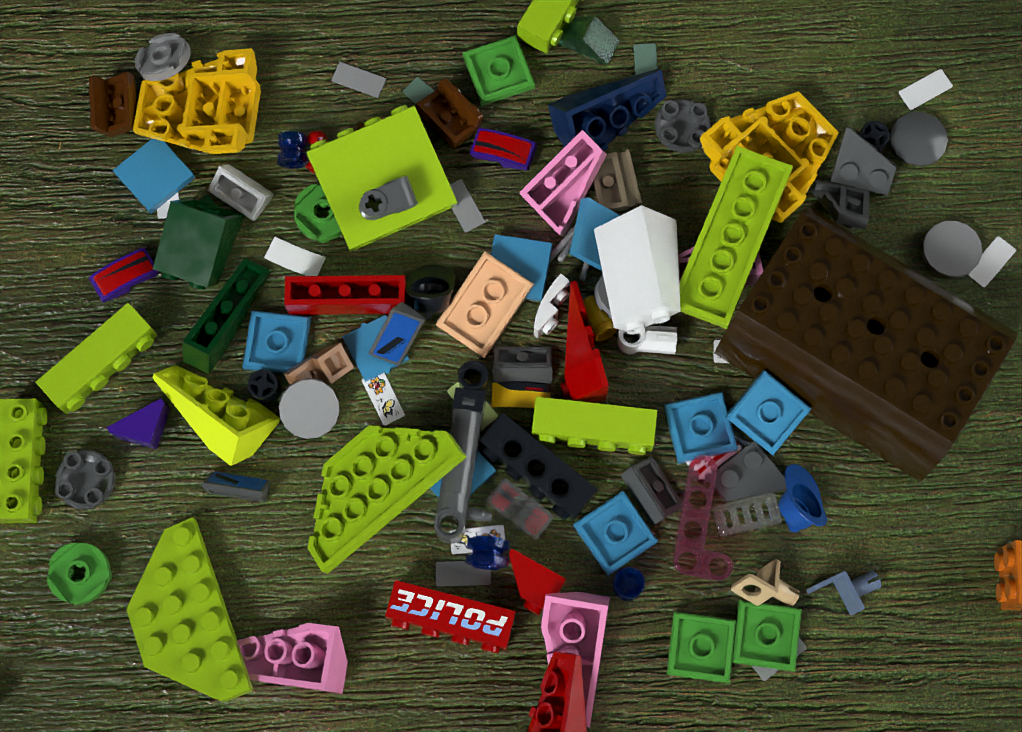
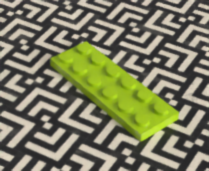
M736 146L679 283L681 312L728 329L792 172V165Z

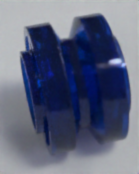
M487 535L467 538V547L472 550V553L466 555L465 564L482 570L508 568L509 559L503 556V553L510 550L509 541L503 540L501 537Z

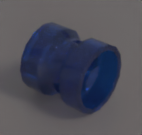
M295 131L280 133L278 135V145L281 147V150L277 155V164L289 169L305 167L306 155L303 149L307 146V136Z
M623 568L614 577L613 592L623 601L635 600L642 593L645 580L642 573L636 568Z

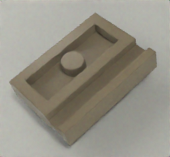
M629 149L621 153H608L592 182L597 203L613 212L641 206V197Z

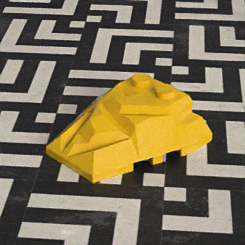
M253 49L225 50L217 53L218 59L205 64L201 60L192 62L193 68L177 73L165 80H143L133 125L134 133L209 154L240 152L245 148V144L253 142L261 94L260 85L256 80L257 65Z
M798 91L769 101L764 107L755 110L752 107L744 110L741 115L730 118V116L721 118L703 133L699 139L704 153L711 159L709 165L711 172L721 182L736 146L793 166L772 220L782 223L803 204L807 196L806 193L810 185L815 181L818 175L816 173L825 161L839 132Z

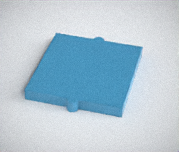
M386 315L368 324L362 323L360 328L342 336L365 382L383 373L389 374L391 369L398 366L369 354L375 339L387 319ZM406 355V357L404 358L402 364L405 363V362H407V361H409V358H408L407 355Z

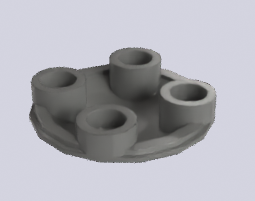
M679 99L664 102L656 115L654 126L656 135L663 145L670 150L686 153L693 152L702 147L699 138L711 128V123L704 104Z
M923 112L907 113L895 122L890 133L891 147L894 150L893 154L899 162H906L916 166L935 164L946 151L948 142L946 129L931 114Z
M94 450L69 452L65 455L56 472V495L63 499L66 504L76 509H91L101 505L109 498L115 485V472L112 463L103 454Z

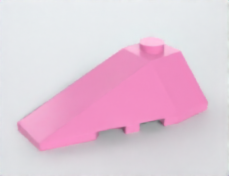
M584 592L546 594L541 628L546 645L548 665L553 652L581 656L586 727H590L610 597Z
M306 623L292 629H281L273 631L271 634L237 640L250 680L343 694L348 661L339 627Z

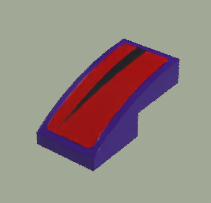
M478 128L470 154L475 159L500 162L505 168L529 171L537 144L512 134Z
M143 247L101 268L89 276V280L102 303L129 293L131 286L156 277L158 271L153 269L154 263Z

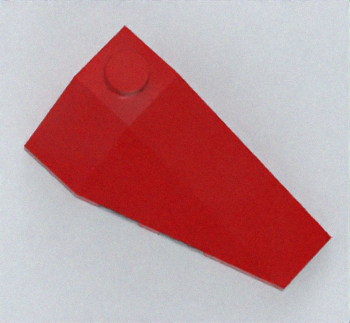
M572 281L570 283L564 383H560L563 400L595 403L606 400L609 385L599 350H593L595 348L591 325H586L585 323L587 314L577 281Z
M553 652L540 685L541 697L537 706H532L528 715L532 719L527 732H587L581 656Z

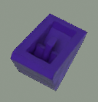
M160 398L108 426L107 429L117 439L157 450L170 408Z

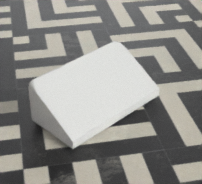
M229 164L218 167L207 190L252 221H256L274 196V193Z

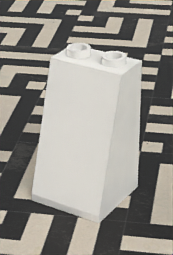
M641 205L594 229L614 328L626 331L628 334H638L643 332L645 327L654 323L666 322L670 319V316L681 312L676 219Z

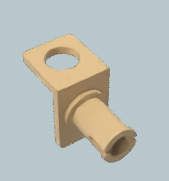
M774 559L758 570L757 576L747 574L731 585L732 592L756 606L774 597L786 606L791 607L797 602L799 598L798 593H800L797 588L780 580L781 562L778 559ZM746 585H756L754 593L746 591L743 587Z

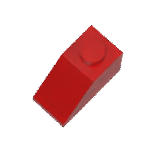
M511 549L509 559L520 599L525 602L523 607L536 615H540L544 609L546 594L560 593L566 579L518 551Z

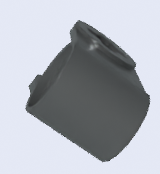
M408 176L392 180L383 186L364 193L359 203L361 215L367 220H377L418 205ZM369 199H372L374 203H380L377 212H374L372 208L366 209Z

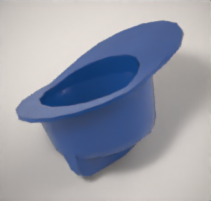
M791 464L787 466L784 472L787 489L781 496L778 507L789 531L795 533L812 525L821 527L826 525L827 516L823 509L820 491L812 475L800 465Z

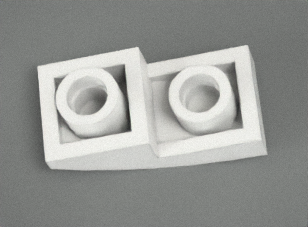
M562 274L549 287L538 308L534 323V336L536 338H539L543 333L548 335L558 324L556 320L558 318V309L554 305L560 306L570 294L568 292L570 281Z

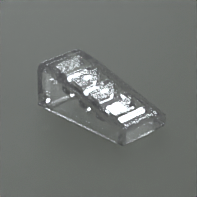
M775 492L712 507L719 538L779 525L782 522ZM761 504H767L770 518L765 519ZM753 505L757 517L755 522H752L749 506ZM736 509H742L745 524L740 525ZM725 511L730 512L733 524L731 528L727 527Z

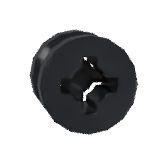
M870 121L862 127L859 136L872 144L881 153L889 140L890 133L887 126L882 122Z
M266 369L258 370L249 377V392L258 402L268 404L274 402L279 397L281 385L271 371Z

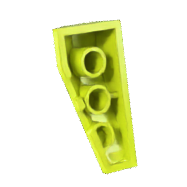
M177 365L153 373L154 381L209 450L230 466L253 456L280 422V417L261 403L253 399L245 402L233 396L234 391L226 387L223 390L216 389L208 385L206 378Z

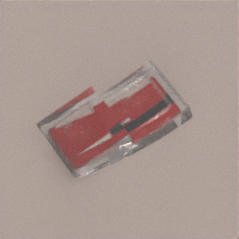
M503 478L485 500L487 504L534 540L538 539L555 517L532 497H528L507 478Z

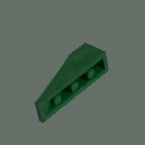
M246 258L242 260L182 341L183 362L210 374L225 353L270 274L269 269Z

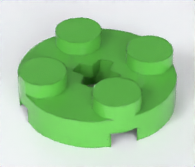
M318 183L312 184L303 189L297 196L294 204V218L299 230L308 238L317 240L320 243H327L341 236L342 232L321 185H318ZM327 206L330 208L328 211L329 216L326 218L317 217V208L325 209Z
M66 544L53 554L49 562L50 568L48 570L47 583L51 592L58 599L75 605H82L96 600L103 594L112 579L108 558L99 548L91 544ZM74 567L86 568L83 580L76 579L74 581L72 579L75 574Z

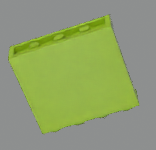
M407 105L400 106L391 111L392 116L382 120L380 116L372 118L364 123L365 127L356 131L353 128L346 129L337 134L338 139L328 143L326 139L318 141L310 146V151L306 152L350 252L449 210L458 203L415 106L410 108ZM408 176L418 205L377 220H367L361 215L359 203L364 193L383 186L392 180ZM369 199L366 209L372 208L374 212H377L380 203H374L372 199Z

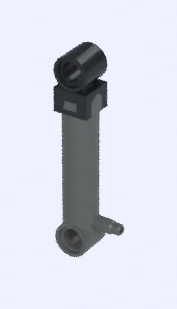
M468 361L460 367L458 371L459 388H455L449 433L467 457L447 473L441 481L434 529L437 537L447 544H454L463 538L466 519L476 521H491L492 512L468 507L488 387V371L478 361ZM470 374H477L481 377L480 382L477 384H469L465 379ZM448 519L455 520L458 523V528L452 533L444 532L441 528L442 523Z

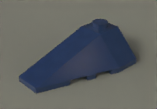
M651 70L583 90L548 104L554 132L562 145L565 147L583 130L605 152L608 149L607 145L613 139L624 135L628 131L627 127L638 117L643 118L666 97L662 70Z

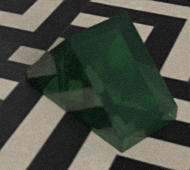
M596 16L574 17L570 24H565L558 44L607 66L620 40Z

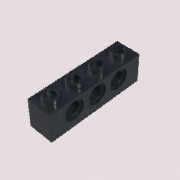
M504 413L499 416L479 440L480 446L483 448L481 453L493 463L497 460L506 467L504 472L516 482H519L520 479L530 486L528 491L539 501L545 498L553 505L551 510L564 521L569 518L574 522L597 494L598 489ZM510 444H516L522 451L516 457H509L504 452L505 448ZM533 463H540L544 466L545 472L541 476H532L528 472V467ZM556 482H563L568 486L569 490L565 495L558 496L552 492V485Z

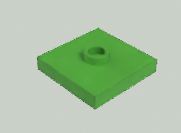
M516 35L462 52L481 106L535 89V83Z
M739 600L732 663L795 672L802 609L765 603L756 606L749 601Z
M673 612L666 675L730 683L736 620Z

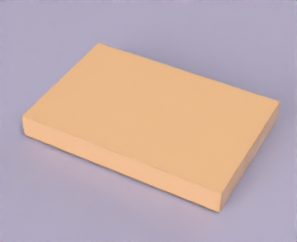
M484 251L451 300L449 307L443 312L435 325L483 358H486L535 284Z

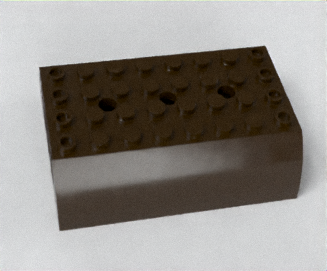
M807 206L737 311L714 354L754 379L765 370L811 408L810 414L921 482L954 444L1014 345L1017 332ZM817 288L826 289L830 294V300L826 302L818 301L814 296V290ZM876 320L880 322L883 326V332L878 335L872 334L867 328L868 321ZM923 353L933 354L937 361L936 366L933 368L926 367L921 361V355Z

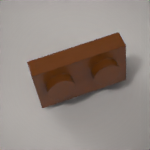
M125 72L105 80L96 75L90 76L91 128L108 137L132 131L137 110L135 75Z
M446 78L440 80L436 91L416 103L415 107L418 114L453 149L476 134L483 119V115L478 107L471 104L461 94L459 88L451 84Z

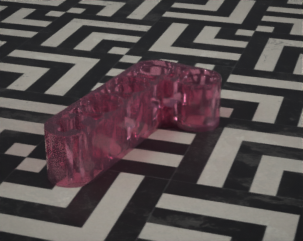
M699 455L692 459L687 467L672 564L674 569L681 574L721 581L731 575L733 570L731 559L726 554L704 550L717 475V465L711 457ZM701 461L705 462V467L710 469V473L704 474L702 484L708 483V489L703 486H691V481L698 482L699 472L694 470V466L700 465ZM693 491L701 492L705 497L704 506L700 509L693 508L689 503V496ZM693 521L699 525L700 534L697 538L689 539L685 536L684 526L687 522ZM684 552H690L695 558V564L689 570L682 569L678 563L679 556ZM716 557L721 558L725 562V570L720 575L712 574L709 569L711 560Z

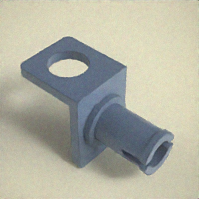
M873 570L853 580H850L847 572L843 571L812 586L806 591L810 594L834 583L849 614L854 615L865 609L860 597L880 589L881 581L878 579L870 584L868 583L869 580L878 576Z

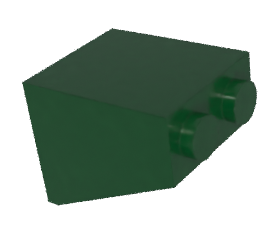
M193 198L170 201L153 269L162 272L161 276L175 281L181 278L190 281L189 286L201 290H206L207 287L218 284L242 225L244 215Z

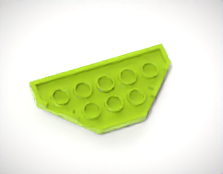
M369 425L323 464L321 476L324 477L321 494L317 495L313 516L316 522L313 536L309 537L307 547L322 572L327 574L467 457L450 433L437 430L433 432L396 427L394 429Z
M192 517L164 529L126 609L144 667L221 702H228L254 691L197 520Z

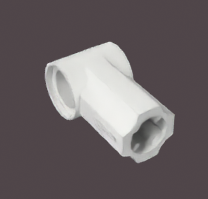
M649 325L645 327L643 332L636 334L639 338L636 343L625 341L623 336L627 332L619 330L617 345L626 354H635L637 352L675 354L677 327Z

